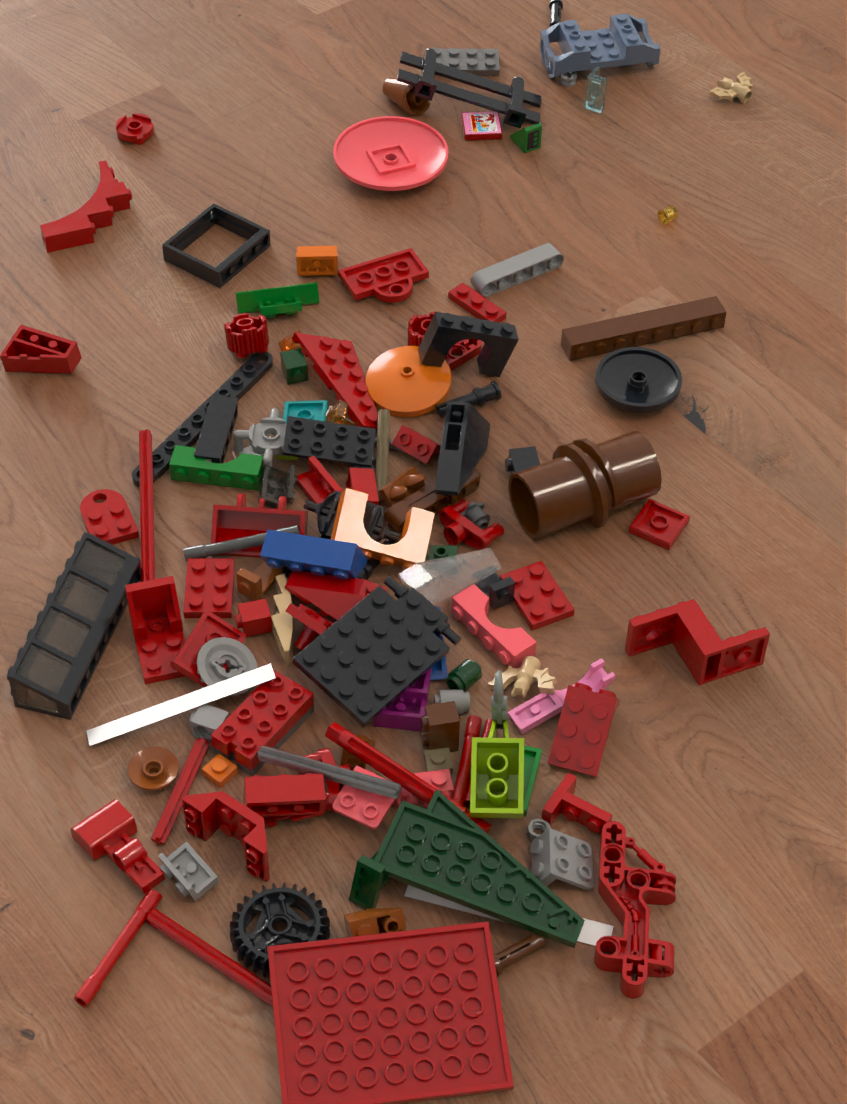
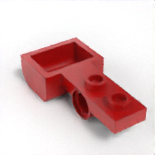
M116 799L70 829L72 838L94 861L106 854L143 894L165 880L164 872L149 858L141 842L137 838H130L138 832L135 819Z

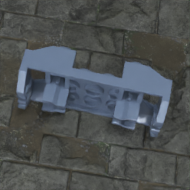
M618 14L610 16L608 29L601 28L599 30H584L582 32L576 20L558 22L550 28L540 31L539 46L543 65L547 68L549 78L559 77L560 73L622 65L628 66L638 63H646L648 66L659 64L661 48L658 43H653L644 18L639 19L629 14ZM558 42L562 55L555 56L550 43Z

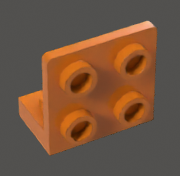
M337 246L297 247V276L338 275Z

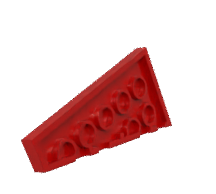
M294 332L292 340L295 344L299 343L303 348L301 352L305 357H309L314 363L312 367L329 390L333 389L337 394L336 400L346 406L348 409L347 415L353 423L359 427L373 428L376 430L375 434H377L378 413L373 399L367 391L366 379L353 343L348 340Z

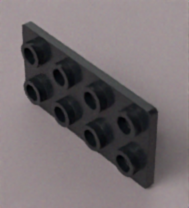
M289 416L287 418L282 454L307 459L315 456L320 461L370 468L372 465L376 430Z

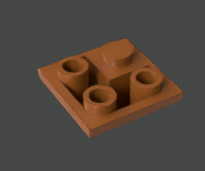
M369 908L344 915L348 937L407 931L402 908Z

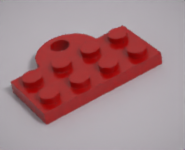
M409 248L338 270V277L355 301L374 295L383 302L397 303L409 298L413 291V283L429 278V271L413 249Z

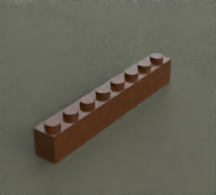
M717 296L562 329L561 346L569 361L610 353L622 348L637 347L723 328L727 312Z

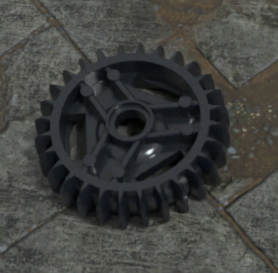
M273 882L272 889L267 890L262 885V892L258 893L252 890V898L244 896V904L237 903V912L232 913V921L230 922V941L233 951L237 953L238 961L243 960L245 968L252 966L254 974L261 969L264 978L270 972L267 946L328 940L330 938V919L327 917L326 908L322 906V901L316 900L314 893L307 895L306 887L301 891H297L296 884L290 889L287 888L285 882L282 888H277ZM291 907L301 910L311 920L305 922ZM257 914H261L254 933H245L250 921ZM276 922L287 924V928L281 932L273 930L272 926Z

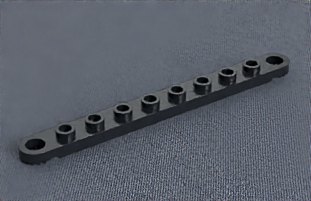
M268 352L253 354L212 395L238 398L239 401L272 368V355ZM261 359H263V361H264V359H265V361H267V362H265V363H259V360L261 361ZM211 396L152 452L153 484L158 477L160 478L170 468L169 463L175 445L192 447L198 441ZM138 465L132 472V480L135 486L140 487V470Z

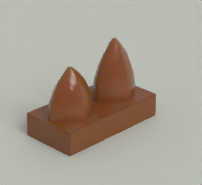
M415 466L410 467L381 488L379 493L388 508L426 486L424 483L425 476L419 474Z

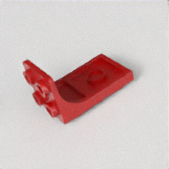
M577 682L575 687L568 685L548 764L595 777L598 776L616 708L620 705V700L616 698L614 692L600 689L599 693L593 692L590 686Z

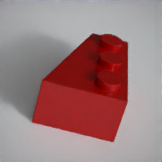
M24 325L19 326L0 355L5 372L72 374L82 358L77 342Z
M323 774L255 775L244 778L243 805L262 816L264 824H267L268 828L276 826V821L288 818L295 822L324 815L326 795Z

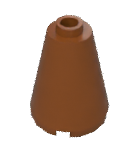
M388 78L383 84L382 90L384 95L410 115L420 116L426 112L431 104L429 100L414 95L416 86L397 81V78Z

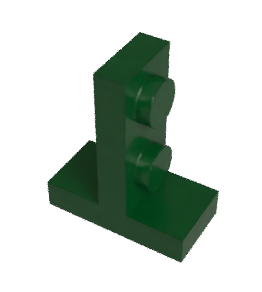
M378 851L371 859L362 855L356 864L349 901L364 909L377 907L380 891L391 879L384 876L386 867L374 861Z

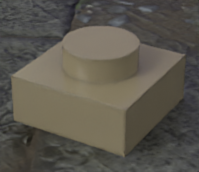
M449 748L424 750L426 771L449 769L450 774H453Z

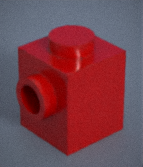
M266 598L238 604V614L235 615L237 629L242 628V632L247 635L246 637L272 632V619Z

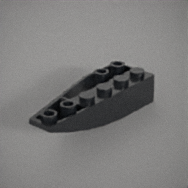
M447 403L435 494L458 496L487 451L490 423L470 403Z

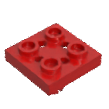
M290 603L285 611L304 623L305 628L294 643L301 650L313 642L317 635H321L334 624L303 604L297 607Z

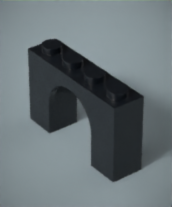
M435 312L418 348L421 364L441 367L452 346L462 340L477 339L484 342L477 358L480 374L500 377L519 338L515 325Z

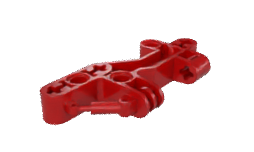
M609 821L603 826L601 834L598 893L621 923L622 937L603 936L599 938L595 947L594 964L602 971L620 973V990L622 994L627 998L635 999L644 993L647 977L665 978L674 974L675 947L667 941L649 939L650 910L646 904L670 905L676 901V876L666 872L665 865L655 860L644 848L640 849L635 844L634 838L626 837V830L623 824L617 821ZM625 848L636 851V856L650 869L627 867L625 865ZM608 877H613V883L609 882ZM602 952H609L612 955H605ZM631 974H636L635 981H632Z

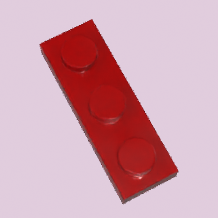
M464 283L448 292L449 299L478 319L499 323L506 319L507 312Z

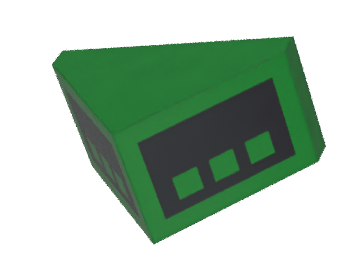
M538 123L525 127L511 134L510 138L523 153L541 148L542 124Z

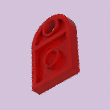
M102 489L91 492L84 497L80 504V512L88 533L111 545L139 538V531L127 503L120 493L109 489ZM100 499L106 500L103 503H96ZM92 542L95 550L103 548L102 546Z

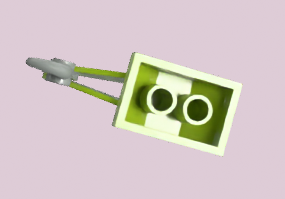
M497 670L494 682V695L491 696L493 721L488 738L472 737L471 818L524 817V738H509L507 696H504L502 672ZM498 729H503V738H497Z

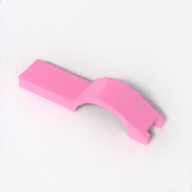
M601 658L590 665L587 673L577 683L588 685L592 688L593 692L599 693L600 689L605 690L616 677L613 672L610 674L605 672L602 668L605 665V661ZM567 688L555 690L554 694L540 693L509 711L508 716L520 734L523 735L561 713Z

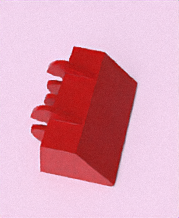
M238 494L236 506L213 505L211 544L266 533L267 529L277 530L298 525L300 535L307 536L308 511L287 509V497L284 496L279 497L278 509L265 508V499L262 498L259 500V507L246 506V494ZM263 545L217 555L261 558L260 554Z

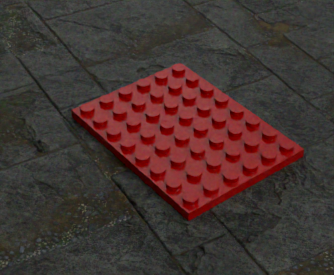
M488 921L267 946L282 1104H400L513 1090V1077Z

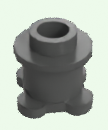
M471 502L461 513L480 529L484 530L489 525L490 516L482 510L485 507L483 502Z

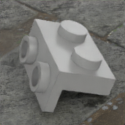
M187 841L167 858L163 853L158 856L162 862L159 868L168 879L174 877L178 881L175 886L184 897L189 894L194 901H197L220 881L218 876Z

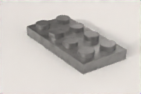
M431 48L437 52V63L477 76H499V49Z

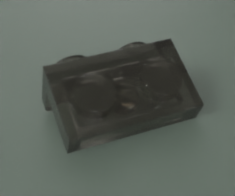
M267 465L263 467L258 503L260 498L265 499V506L278 509L280 496L287 497V505L293 503L295 498L293 487L297 480L294 465H290L286 472Z

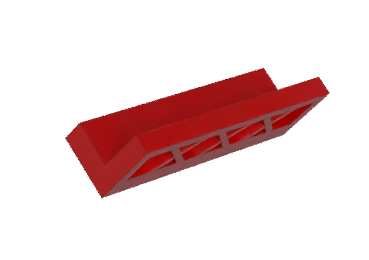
M315 456L308 458L309 471L295 476V483L311 502L319 504V502L322 503L328 495L336 490L343 492L342 488Z

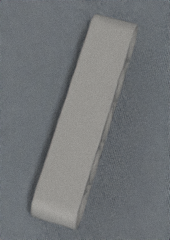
M546 243L475 272L471 277V284L484 297H488L557 269L562 265L564 256L551 243Z

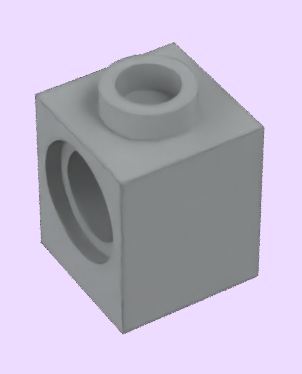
M207 704L199 706L197 711L192 712L189 719L192 736L200 739L205 738L206 741L212 743L211 734L229 717V712Z

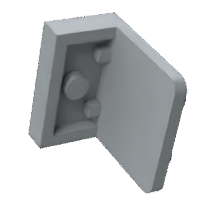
M551 828L531 842V873L545 886L558 879L585 890H590L594 887L592 846L588 842Z

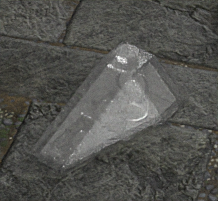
M491 548L418 562L399 573L398 576L403 585L409 590L412 587L415 588L437 607L471 585L477 584L501 570L502 566Z

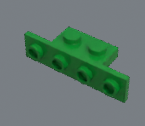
M317 282L235 293L238 314L259 311L260 315H264L266 318H273L281 313L294 315L297 314V311H302V305L320 303Z

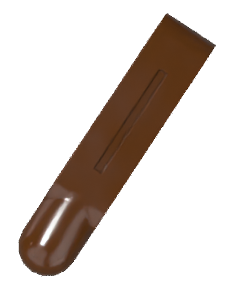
M477 469L473 471L458 496L435 494L436 481L432 482L391 506L385 513L386 522L402 535L406 513L412 507L435 513L434 516H436L441 509L458 503L464 497L476 491L480 485V473Z

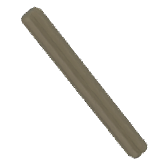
M380 409L378 411L375 480L379 501L383 502L384 499L379 490L387 485L390 431V411L388 409Z

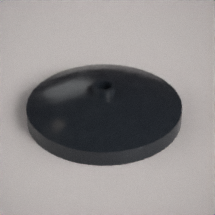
M628 347L609 353L599 362L596 369L595 384L599 394L611 405L629 412L647 413L661 410L677 399L681 390L682 375L676 363L663 353L649 348Z

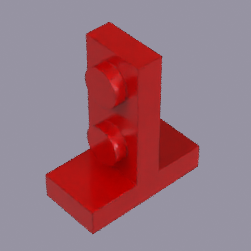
M567 773L543 807L541 819L547 821L551 827L558 815L562 814L568 820L576 821L586 826L590 831L602 834L603 826L607 822L612 821L613 815L573 795L577 777Z

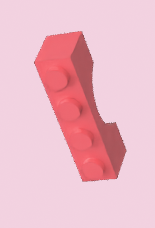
M475 584L452 597L451 613L453 617L458 621L460 620L472 635H476L488 650L494 652L502 664L517 669L521 667L525 657H535L537 642L521 627L505 629L492 624L486 616L489 612V597Z

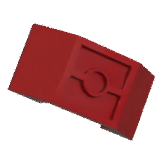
M223 791L185 795L182 798L186 830L193 837L198 836L206 842L220 828L225 835L233 836L244 847L245 864L248 873L254 878L259 877L265 882L270 879L265 824L262 816Z

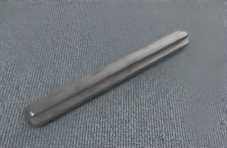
M261 746L257 754L259 760L306 774H323L324 779L393 799L399 798L402 790L401 785L395 782L267 746Z

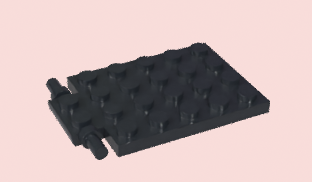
M391 576L386 578L384 584L395 593L394 596L398 598L397 601L378 586L299 652L292 661L299 670L363 728L449 653L450 647L437 637L435 633H438L440 636L444 635L454 645H457L461 640V637L450 628V624L447 623L448 617L415 588L412 587L409 590L405 585L401 586Z

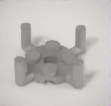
M273 408L270 411V417L260 419V423L256 425L254 423L249 430H235L233 433L235 452L241 453L244 450L243 439H249L253 452L264 454V477L267 479L273 477V455H283L287 424L285 420L279 418V410ZM269 434L276 435L275 437H267Z

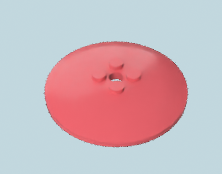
M382 116L357 122L339 135L333 149L336 167L346 178L361 186L384 191L412 189L432 181L445 169L449 155L448 145L444 137L436 129L421 121L399 116Z

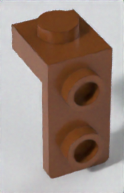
M263 561L253 573L241 568L236 573L238 592L254 601L259 600L276 582L275 576L283 574L282 567L279 569L272 568Z

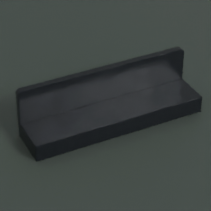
M218 395L211 396L194 457L210 459L212 463H224L238 416V398Z

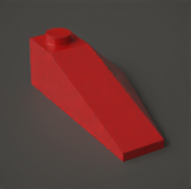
M292 571L285 586L286 590L305 603L314 604L320 608L321 614L326 617L330 615L336 620H339L378 586L385 591L387 590L386 587L365 579L348 577L347 580H342L333 575L325 574V576H318L305 571Z

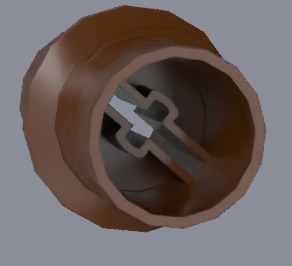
M638 431L629 432L598 444L593 443L587 438L577 439L572 443L558 446L553 453L552 460L512 474L508 484L510 502L520 526L531 538H540L586 520L595 528H600L608 521V512L657 495L662 483L661 468L652 445Z

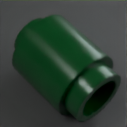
M465 659L448 674V678H446L448 688L450 690L467 691L481 679L480 665L474 660Z

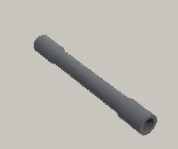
M298 525L275 530L300 534ZM266 533L208 545L202 544L183 549L184 557L187 562L188 558H207L212 555L261 546L264 543Z

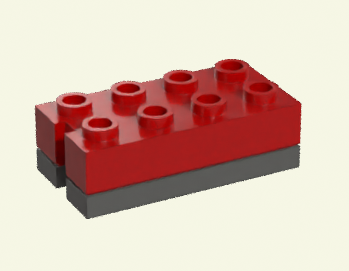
M275 670L273 672L276 678L261 683L211 734L213 753L215 755L220 753L229 761L231 759L234 760L238 769L251 777L266 763L260 761L257 756L260 747L267 746L279 749L314 712V693Z

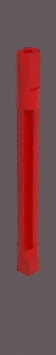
M334 722L328 726L325 737L393 782L400 784L402 788L429 805L435 790H437L436 788L338 723ZM443 794L487 834L492 827L491 824L482 818H471L470 811Z

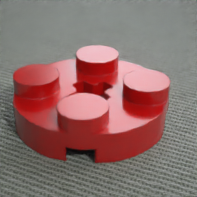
M134 113L132 117L126 118V115L122 116L116 122L117 138L127 142H134L136 145L144 144L145 140L149 139L154 133V125L151 122V118L139 113Z

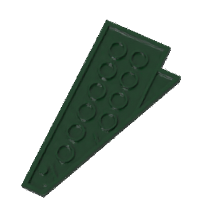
M435 790L427 809L402 800L374 860L386 867L384 876L572 948L576 946L585 921L438 790Z

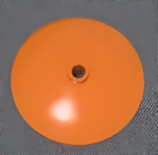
M402 346L391 349L377 357L370 365L366 374L367 391L373 399L375 406L379 410L388 409L392 416L417 417L435 410L436 405L443 403L450 393L452 378L447 362L444 360L441 367L421 364L418 353L419 346Z

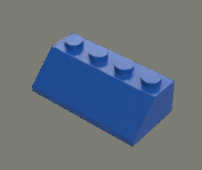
M267 529L260 554L266 565L272 568L279 569L280 566L289 567L290 570L295 572L308 570L318 576H325V573L332 574L334 577L342 580H347L348 577L356 578L368 561L356 543Z

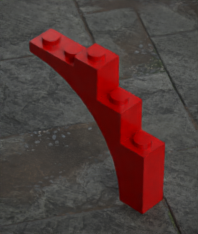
M106 160L99 162L100 182L97 190L82 207L63 218L40 225L42 241L47 253L94 243L93 234H96V229L112 226L111 217H114V212L130 209V200H132L131 190L126 188L124 181L118 182V179H115L113 168H109Z

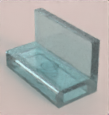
M596 66L587 76L584 108L602 113L605 104L607 78L599 76L600 66Z

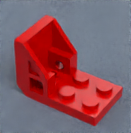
M173 576L125 585L130 622L145 685L185 677L184 674L171 667L172 662L186 642Z

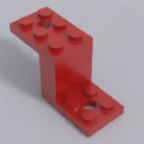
M695 599L629 619L625 652L628 657L672 643L697 684L702 685L763 665L770 633L766 627L757 630H750L736 637H729L722 641Z

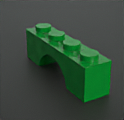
M175 445L169 463L171 480L259 491L264 474L263 456L241 453L230 462L212 463L203 458L194 457L195 447Z

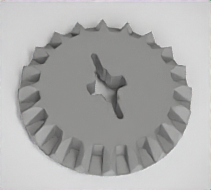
M226 637L214 638L206 642L197 654L198 657L195 663L198 667L197 673L201 676V682H205L208 686L258 668L254 655L244 644ZM224 663L227 664L228 668H231V670L228 673L225 672V668L222 667ZM252 687L247 688V689L242 690V691H239V692H236V693L231 694V695H228V696L237 697V696L240 695V694H243V695H244V694H245L248 690H250Z

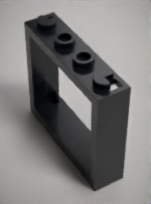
M214 203L162 244L164 261L218 288L223 287L271 246L270 230ZM215 224L247 239L243 245L216 267L183 252L184 249Z

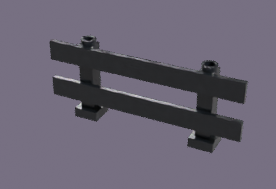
M431 48L426 49L423 58L401 52L399 63L421 70V75L402 69L398 71L397 81L416 86L414 90L415 96L432 101L434 93H438L504 114L503 124L519 129L524 121L533 124L540 123V113L524 109L523 102L540 108L541 96L524 91L525 81L521 77H514L511 86L437 63V52ZM434 74L508 97L509 103L434 80Z

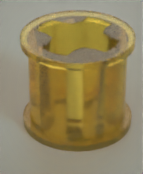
M668 205L667 208L657 212V217L663 225H666L668 222L678 218V212L673 205Z

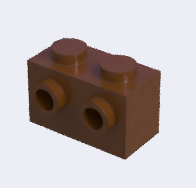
M455 701L426 705L425 716H421L423 731L420 732L422 746H427V750L449 748L450 752L459 751L460 719Z

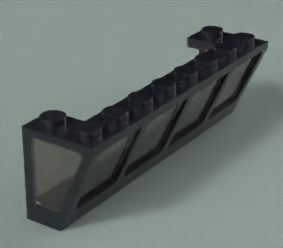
M84 532L80 541L76 542L71 558L66 560L62 575L57 577L53 592L48 594L43 611L41 610L38 613L34 628L29 630L24 647L19 649L14 666H11L8 670L7 680L10 683V693L13 696L15 707L71 720L128 605L125 585L138 583L141 578L140 559L90 533Z

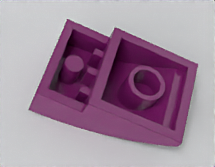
M432 668L374 718L375 727L423 731L421 716H425V706L428 705Z

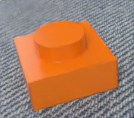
M220 753L202 768V775L219 788H222L238 773V767Z

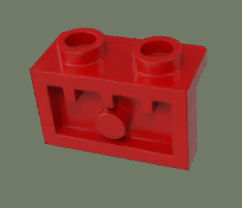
M401 425L392 442L397 448L426 464H429L435 454L440 455V444L404 425Z

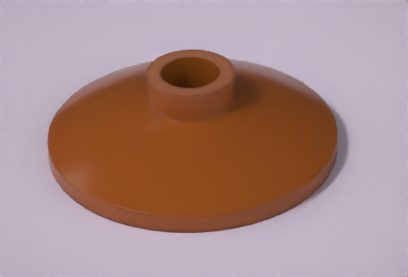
M148 747L140 750L130 759L127 768L130 781L140 789L148 791L160 790L169 786L176 779L179 773V762L177 757L168 749Z

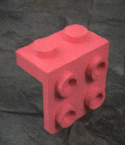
M357 765L353 770L359 773L387 780L383 777L376 775L374 772L370 770H365ZM344 785L332 806L335 812L375 830L379 828L392 805L399 808L403 800V793L401 790L399 798L393 799Z

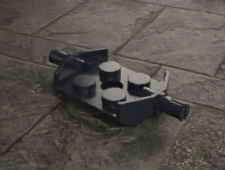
M336 490L331 493L322 503L319 502L317 504L306 500V504H304V509L316 513L320 535L329 537L332 535L339 499L342 493ZM367 502L363 518L367 534L378 543L385 538L396 543L399 542L401 534L388 530L386 526L384 508Z

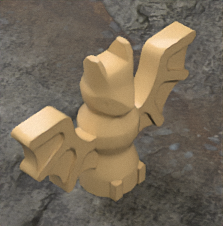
M745 72L737 75L735 83L732 79L724 77L723 80L717 82L722 88L716 87L712 89L709 96H714L718 100L729 99L730 101L738 97L740 102L745 104L750 101L753 94V85L750 84L751 77H747Z
M534 656L525 657L520 668L516 669L508 666V669L502 673L503 690L510 683L516 681L511 692L512 697L522 695L525 698L530 685L534 682L538 683L541 693L554 694V684L557 682L555 677L549 675L548 668L540 670L541 663ZM495 678L492 682L488 683L490 690H494Z

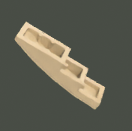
M285 574L275 576L277 595H273L275 614L271 615L272 633L285 666H289L294 643L293 616L285 612L289 604H292L290 592L285 589L287 583Z

